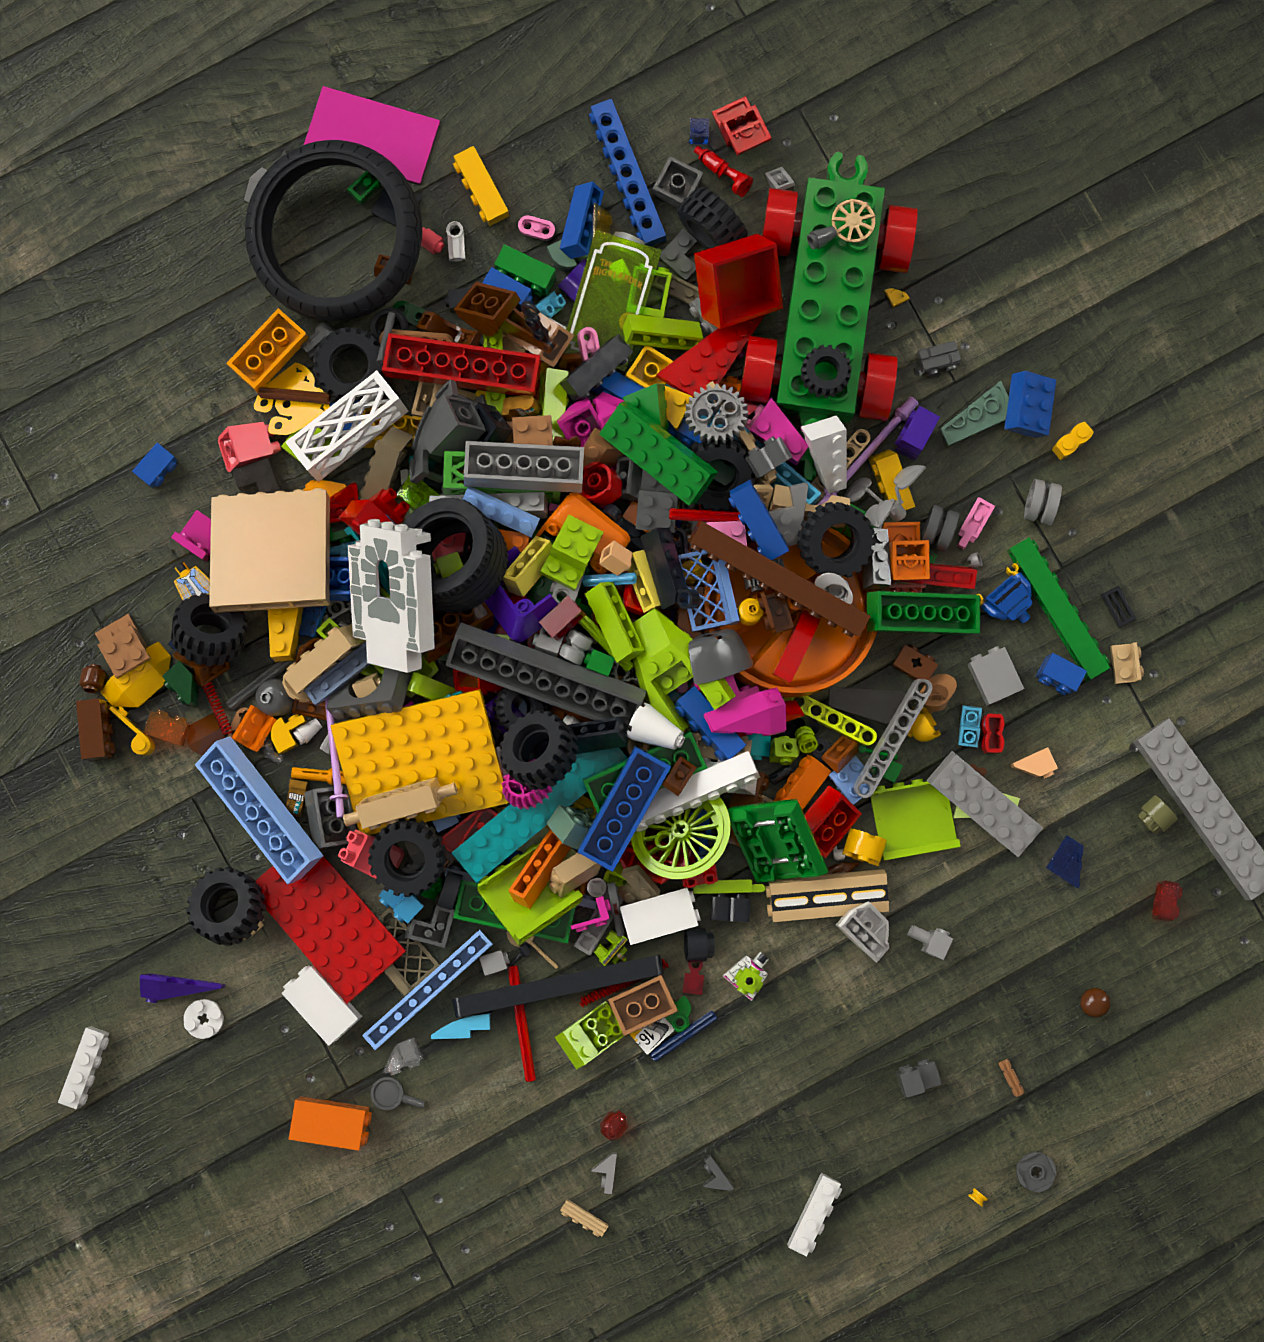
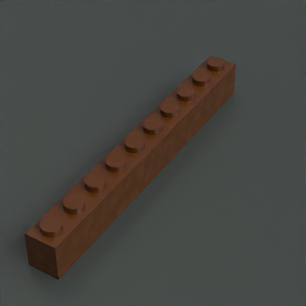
M698 521L687 541L692 544V549L700 553L702 550L709 553L708 558L716 562L719 559L725 562L726 568L734 572L736 569L743 572L741 576L749 581L753 579L759 581L758 586L769 591L771 588L777 591L775 595L781 599L786 600V598L793 600L792 605L802 610L805 607L810 610L808 614L819 619L820 616L825 618V623L831 627L836 628V626L843 628L842 633L851 638L853 635L860 637L871 617L703 521Z

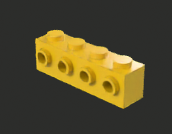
M472 146L454 155L455 163H453L457 174H462L464 179L461 181L465 189H470L472 193L470 198L474 206H479L481 211L478 213L482 221H487L490 227L509 217L508 209L475 147Z

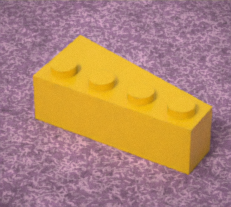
M304 607L268 609L270 657L275 662L295 660Z

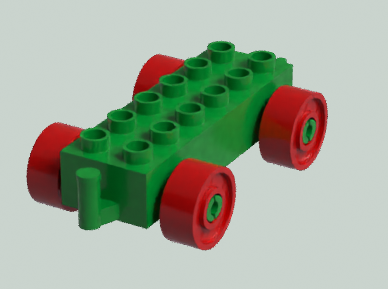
M836 152L830 158L827 167V180L808 177L802 213L796 212L798 192L769 188L762 236L777 243L778 256L785 257L789 256L792 237L798 238L782 359L775 360L777 339L748 336L740 397H744V401L767 404L769 402L771 385H777L776 405L784 414L798 416L801 427L833 416H837L841 422L850 423L855 413L857 397H859L858 417L888 421L897 375V356L868 352L863 372H860L876 250L879 249L878 270L899 273L908 272L916 233L917 208L888 204L884 223L880 224L885 188L863 185L868 173V165L862 155L856 157L854 163L856 174L852 178H843L839 173V166L843 160L841 152ZM856 199L866 202L875 213V227L870 236L865 240L847 242L837 235V237L820 249L813 250L809 246L807 235L811 231L832 226L833 212L840 203ZM854 203L855 213L859 211L862 205ZM850 204L844 205L843 208L848 213H851ZM864 208L860 216L869 215L870 213ZM838 210L836 217L846 218V215ZM868 218L862 220V222L871 226L872 219ZM835 221L837 229L845 224L844 221ZM859 226L863 236H865L869 229ZM845 228L840 234L847 238L849 228ZM856 229L852 231L851 239L860 238ZM821 345H824V347L832 345L833 349H836V347L840 348L841 353L844 351L847 354L846 358L850 359V366H852L847 386L834 397L824 398L821 395L820 398L816 397L815 393L810 394L809 389H805L803 386L804 381H801V368L806 355L811 353L812 349L815 347L818 349ZM823 362L815 366V373L821 380L831 381L837 377V370L832 364ZM802 432L801 437L805 440V435Z

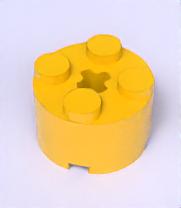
M850 829L842 855L879 866L887 840L876 835H870L867 832Z

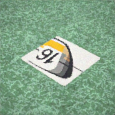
M664 1018L630 1034V1036L646 1054H649L675 1029Z

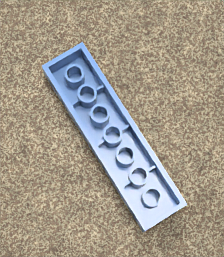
M231 736L217 740L195 764L287 884L302 879L323 857V854Z

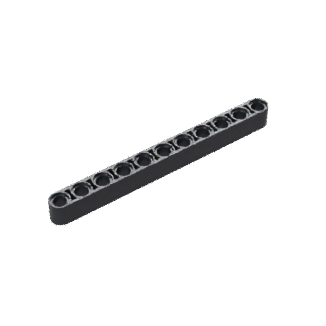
M655 955L453 998L452 1001L455 1016L459 1018L662 975L664 970L661 955Z

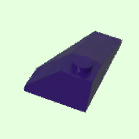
M151 973L140 974V996L146 998V1002L158 1003V1000L225 987V984Z

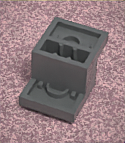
M643 470L638 497L636 529L651 531L655 528H670L671 533H675L676 520L669 519V510L672 508L678 509L679 497Z

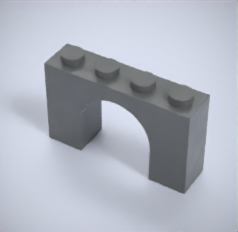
M385 667L379 686L371 694L362 698H357L352 688L354 682L362 678L358 674L330 696L326 709L336 720L401 711L412 672L406 673Z

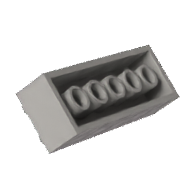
M466 441L464 487L581 493L584 447Z
M953 751L949 753L927 779L931 785L1017 857L1022 854L1043 829L1041 825Z

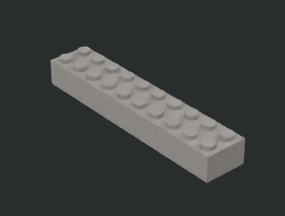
M1169 718L1165 719L1134 740L1135 746L1245 900H1253L1263 893V849Z

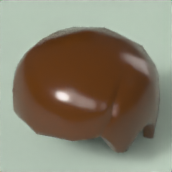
M1091 988L1086 990L1081 996L1080 1006L1085 1014L1099 1018L1107 1014L1110 1009L1111 1000L1102 989Z

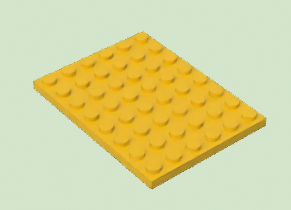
M481 689L402 707L401 711L368 715L330 725L354 812H356L355 806L366 797L437 777L440 787L455 782L458 794L445 797L440 806L436 807V810L425 814L422 811L417 813V816L413 818L418 823L421 820L428 822L509 803L502 793L503 773ZM406 816L399 818V819L405 818V821H408V820H409V819H406ZM387 822L380 824V827L369 830V827L362 829L361 823H357L359 831L370 835L379 833L388 825Z

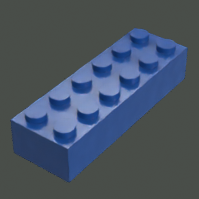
M635 746L580 844L578 853L613 872L671 766Z

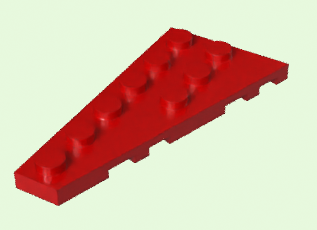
M764 315L723 329H716L658 372L656 377L674 389L693 396V398L694 392L700 394V387L706 390V385L712 381L714 384L717 383L719 385L747 344L748 336L754 334L764 319Z

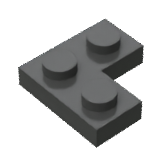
M682 229L658 255V258L681 279L687 281L696 272L695 263L686 254L697 244V240Z

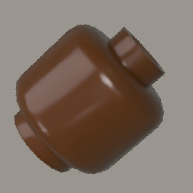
M90 664V666L82 669L79 685L83 688V691L97 694L98 691L104 688L106 672L101 669L100 665Z

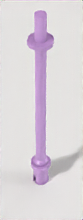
M911 396L908 397L906 402L895 410V417L847 470V481L899 422L908 419L909 414L918 406L916 399ZM825 488L823 491L826 495L817 505L828 501L831 495L837 496L838 491L829 494Z
M330 697L325 700V707H327ZM326 709L335 794L330 797V800L335 801L337 818H343V800L347 799L348 796L342 794L339 757L330 726L335 723V718Z

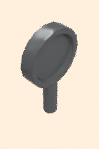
M386 1076L380 1078L371 1088L370 1096L372 1102L381 1110L395 1109L401 1102L422 1109L425 1104L423 1100L404 1095L403 1085L394 1077Z

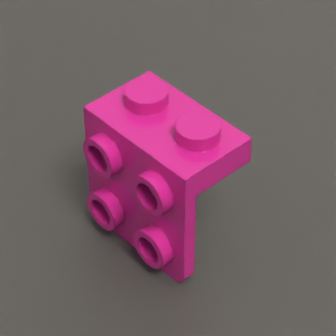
M604 896L596 898L600 918L572 925L571 929H576V932L589 929L588 925L595 923L596 927L608 924L607 920L610 919L609 911L612 910L609 899L605 900Z

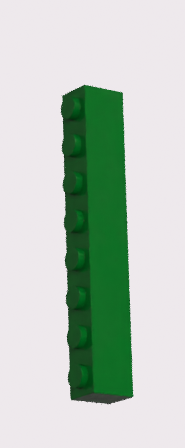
M1028 537L1010 548L1007 553L1013 563L1018 565V571L1030 582L1031 592L1076 665L1087 671L1084 678L1086 681H1089L1108 670L1110 662L1107 656L1101 654L1098 649L1100 646L1094 637L1091 638L1088 633L1089 627L1087 624L1080 620L1078 609L1075 605L1070 604L1068 600L1069 595L1066 590L1061 589L1059 586L1057 575L1049 570L1047 559L1044 556L1041 557L1038 552L1039 547L1037 543Z

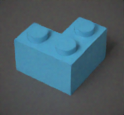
M383 889L379 893L381 897L379 901L387 908L391 906L394 911V917L401 923L404 921L409 923L424 906L423 902L414 894L411 897H404L403 893L396 896L393 895V890L389 889L387 892Z

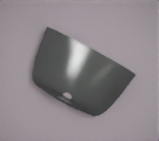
M726 628L701 634L691 640L688 645L694 684L711 682L748 669L754 663L743 640L732 629ZM708 634H714V635H711V636H708V637H703V636L708 635ZM719 635L722 636L721 639L715 638V637H717V636H719Z

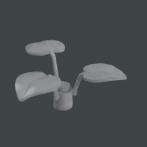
M913 465L904 468L897 474L894 483L898 500L882 501L875 493L868 489L872 481L866 477L853 482L847 489L844 497L850 498V503L859 500L865 492L874 497L879 504L870 507L865 513V517L870 520L871 526L881 529L888 515L895 522L902 520L906 516L907 512L901 505L903 500L901 499L899 489L903 490L910 486L926 467Z

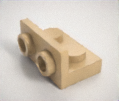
M1137 642L1110 646L1114 683L1122 684L1141 681L1144 671L1139 663L1141 649L1137 646Z

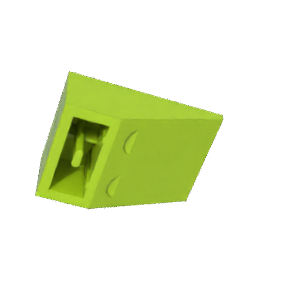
M605 1001L555 1036V1039L577 1070L601 1054L624 1035L613 1010Z

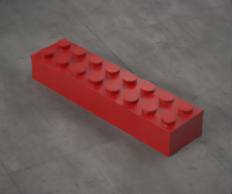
M388 333L382 371L385 377L445 385L451 379L460 388L516 396L532 395L536 398L542 360L541 356L536 354Z

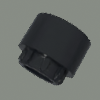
M705 928L685 929L684 955L686 962H706L707 958H712L715 954L713 933L706 932Z

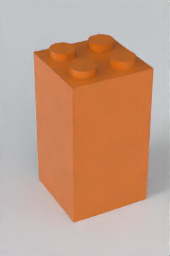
M300 1096L294 1103L288 1140L359 1151L368 1142L369 1132H366V1128L371 1123L372 1112H369L370 1107Z

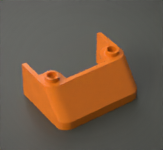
M571 492L544 523L536 536L540 537L545 531L553 536H558L568 515L603 531L604 533L593 553L594 556L590 564L598 574H605L608 570L599 564L602 550L613 541L626 548L630 543V536L581 494Z

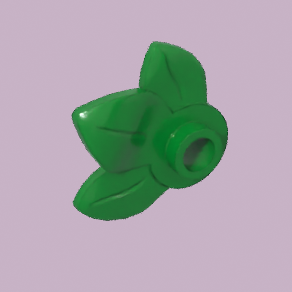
M682 996L678 1002L674 1000L679 1012L665 1018L676 1032H683L690 1025L688 1016L691 1012V1005L685 996ZM678 1019H682L684 1021V1024L682 1026L677 1024Z

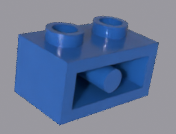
M156 443L132 472L154 489L163 483V477L168 472L170 473L175 469L178 460L160 444Z

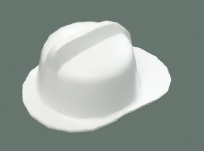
M825 573L818 576L815 580L816 586L851 605L853 601L852 591L848 582L841 576L834 573Z

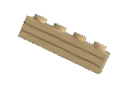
M566 1199L560 1209L562 1215L571 1217L573 1222L582 1224L584 1229L592 1230L593 1234L597 1237H602L608 1228L607 1223L569 1199Z

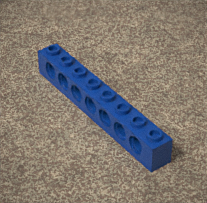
M612 99L591 106L590 121L592 125L595 124L597 127V131H595L599 142H603V154L611 162L609 165L611 174L617 177L616 186L619 193L622 192L624 195V199H622L626 210H630L631 216L629 218L632 226H636L638 233H636L637 238L644 241L647 247L666 241L665 231ZM605 120L611 122L609 126H603L601 123ZM614 137L618 141L616 143H610L608 140ZM621 154L625 158L623 160H617L615 156ZM628 171L631 173V176L623 177L622 173ZM631 188H635L638 190V193L630 194L628 191ZM642 205L645 207V210L639 212L635 207ZM648 222L652 226L649 229H645L642 227V224Z

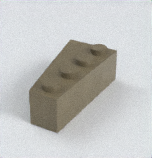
M392 426L381 440H377L374 446L376 453L369 462V466H371L370 471L366 473L364 478L366 484L359 493L361 500H368L382 488L384 490L393 489L395 483L392 482L396 480L401 469L399 466L408 451L404 448L411 442L413 435Z

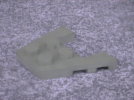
M806 482L789 486L792 506L769 511L788 546L796 545L800 541L797 535L799 530L802 531L800 524L804 518L808 484Z

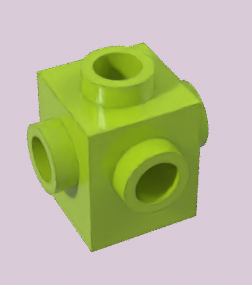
M789 736L774 738L770 746V762L790 765L799 756L800 750L796 739L789 738Z
M752 966L749 969L746 967L743 970L739 969L734 977L736 980L735 984L739 986L737 990L746 996L748 993L752 995L754 992L758 993L763 985V982H761L762 977L759 976L761 972ZM748 977H751L753 979V983L751 985L746 984V979Z

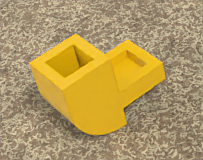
M295 714L288 718L289 722L287 723L281 717L274 723L271 730V739L279 754L282 755L298 746L291 732L296 730L295 728L307 723L305 716Z

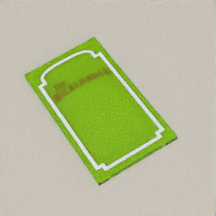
M600 230L595 231L567 326V331L575 336L563 353H580L577 335L585 327H591L597 332L600 347L617 334H620L625 340L623 324L628 314L643 315L662 250L607 234ZM584 335L586 341H588V336ZM628 344V346L633 349L634 344ZM629 360L622 366L619 364L615 368L626 371Z

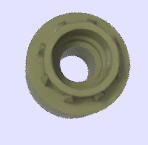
M1156 795L1141 807L1142 812L1138 816L1154 834H1157L1159 831L1165 832L1178 820L1173 811Z

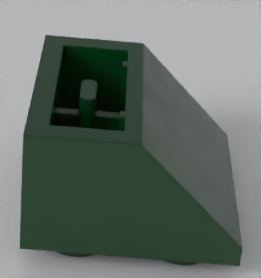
M178 661L162 676L165 679L164 685L170 691L178 694L177 699L183 705L196 708L199 699V685L196 684L195 673L188 665Z

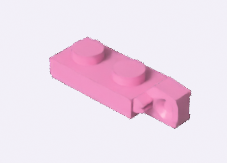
M980 497L977 498L959 530L958 535L962 537L957 545L959 548L964 550L969 541L973 543L978 538L995 507L994 505Z

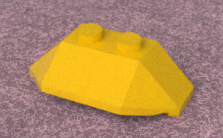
M156 642L146 648L151 660L118 679L113 675L108 680L100 693L113 707L139 708L164 686L165 679L162 676L170 669L171 655L160 642Z

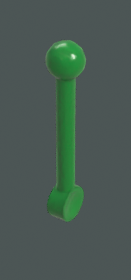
M864 745L858 748L860 753H872L874 751L866 748ZM880 751L879 755L887 757V753ZM897 754L894 756L893 760H897Z

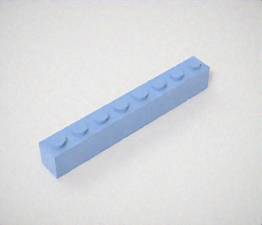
M480 929L362 1036L374 1050L378 1049L494 943Z

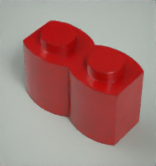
M986 714L982 719L984 736L981 745L984 754H999L1003 751L1004 737L1002 732L1004 729V718L1002 714Z

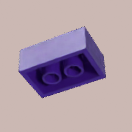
M919 406L917 411L913 409L894 443L897 445L895 451L915 461L923 450L940 416Z

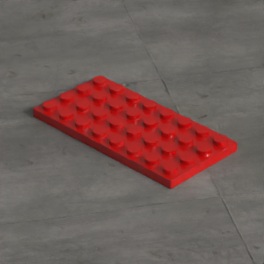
M324 855L302 879L291 884H287L274 866L256 880V883L262 888L261 892L265 896V901L262 902L266 905V910L346 1004L354 1000L407 952Z

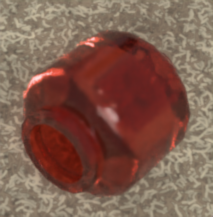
M619 1110L617 1112L609 1111L600 1122V1133L611 1141L613 1139L619 1140L628 1128V1122L625 1120L627 1116Z

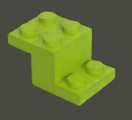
M568 515L551 547L549 556L540 574L575 591L604 532Z

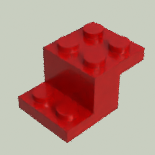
M746 96L712 111V116L727 146L732 145L737 156L772 139L756 105L750 106Z

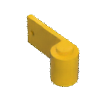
M111 706L109 710L137 733L131 742L132 750L142 756L152 754L155 750L154 741L126 717L128 715L126 710L119 706V710Z

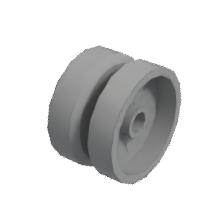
M1034 479L1027 495L1024 519L1034 522L1039 516L1041 524L1051 526L1059 507L1062 486L1051 483L1046 489L1045 481Z

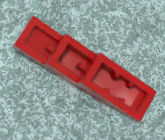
M804 609L786 642V646L779 658L780 660L772 674L788 684L792 682L821 619L808 614L809 612Z

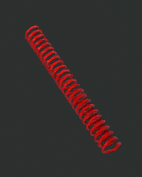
M209 682L203 686L206 696H208L207 699L211 703L212 710H214L213 713L217 717L216 720L220 724L219 727H221L222 734L232 733V731L225 732L231 729V726L223 729L231 723L221 726L229 721L227 719L220 722L227 718V716H224L226 713L217 715L224 711V709L219 710L223 708V706H219L221 705L220 699L210 702L218 698V696H214L217 694V692H214L216 689H211L214 687L211 685L213 682Z
M661 959L663 969L665 970V966L669 968L668 963L666 964L664 959ZM634 982L619 983L613 985V987L610 985L609 988L605 986V989L601 987L602 991L598 988V992L594 991L595 995L591 991V995L589 993L587 996L584 995V999L580 997L581 1002L579 1003L584 1008V1004L588 1006V1003L591 1004V1001L595 1003V1000L598 1001V997L599 999H602V996L605 998V994L609 996V993L612 994L613 992L616 993V990L619 991V987L623 990V986L626 988L627 985L630 986V983L633 985Z

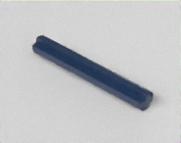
M712 1010L690 1024L686 1030L677 1033L651 1051L650 1056L653 1061L657 1062L718 1019Z

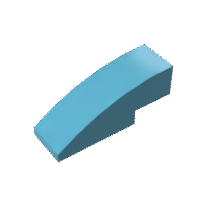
M491 1013L471 1015L453 1021L433 1033L431 1039L471 1038V1030H490Z

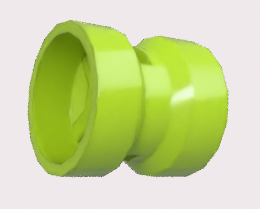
M803 726L796 730L794 735L801 752H813L817 748L818 742L812 728Z

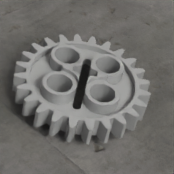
M717 383L714 388H711L708 384L707 390L700 387V394L694 392V398L689 397L690 404H686L687 411H685V417H687L686 424H690L689 431L694 430V437L700 434V441L707 438L708 444L711 440H714L716 445L719 440H722L725 444L726 438L733 441V434L739 436V430L744 431V424H747L746 417H748L747 404H743L744 397L739 398V391L733 394V387L726 390L725 384L722 388H719ZM715 400L717 403L711 404L709 401ZM727 409H733L734 411H733V412H727L726 410H727ZM702 415L707 416L706 419H701L699 417ZM722 424L724 427L718 428L716 425Z

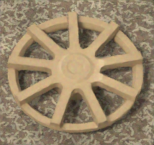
M856 199L846 200L835 208L832 215V226L836 229L837 235L847 242H860L869 237L873 232L875 213L866 202ZM854 203L862 205L857 213L854 211ZM850 204L851 213H848L843 206ZM864 208L870 213L869 215L860 216ZM838 210L842 211L846 218L836 217ZM871 218V226L863 223L862 220ZM835 221H844L845 224L837 229ZM859 226L869 229V232L863 236ZM848 227L849 233L846 238L840 232ZM856 229L860 238L851 239L852 231Z

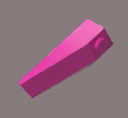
M588 397L571 405L557 420L559 427L568 440L574 436L579 437L581 441L580 447L584 446L594 428L600 431L603 429ZM618 464L614 465L612 468L616 470V469H617L616 466H617Z
M777 687L758 692L703 715L713 733L734 734L735 732H743L746 735L758 733L762 734V736H771L786 731V704Z

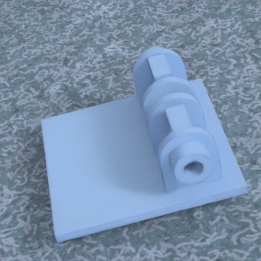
M856 755L839 773L833 771L829 774L830 780L837 785V789L841 790L840 793H843L853 805L862 798L854 792L853 786L864 768V765ZM866 783L862 784L859 788L861 794L866 793L868 790Z

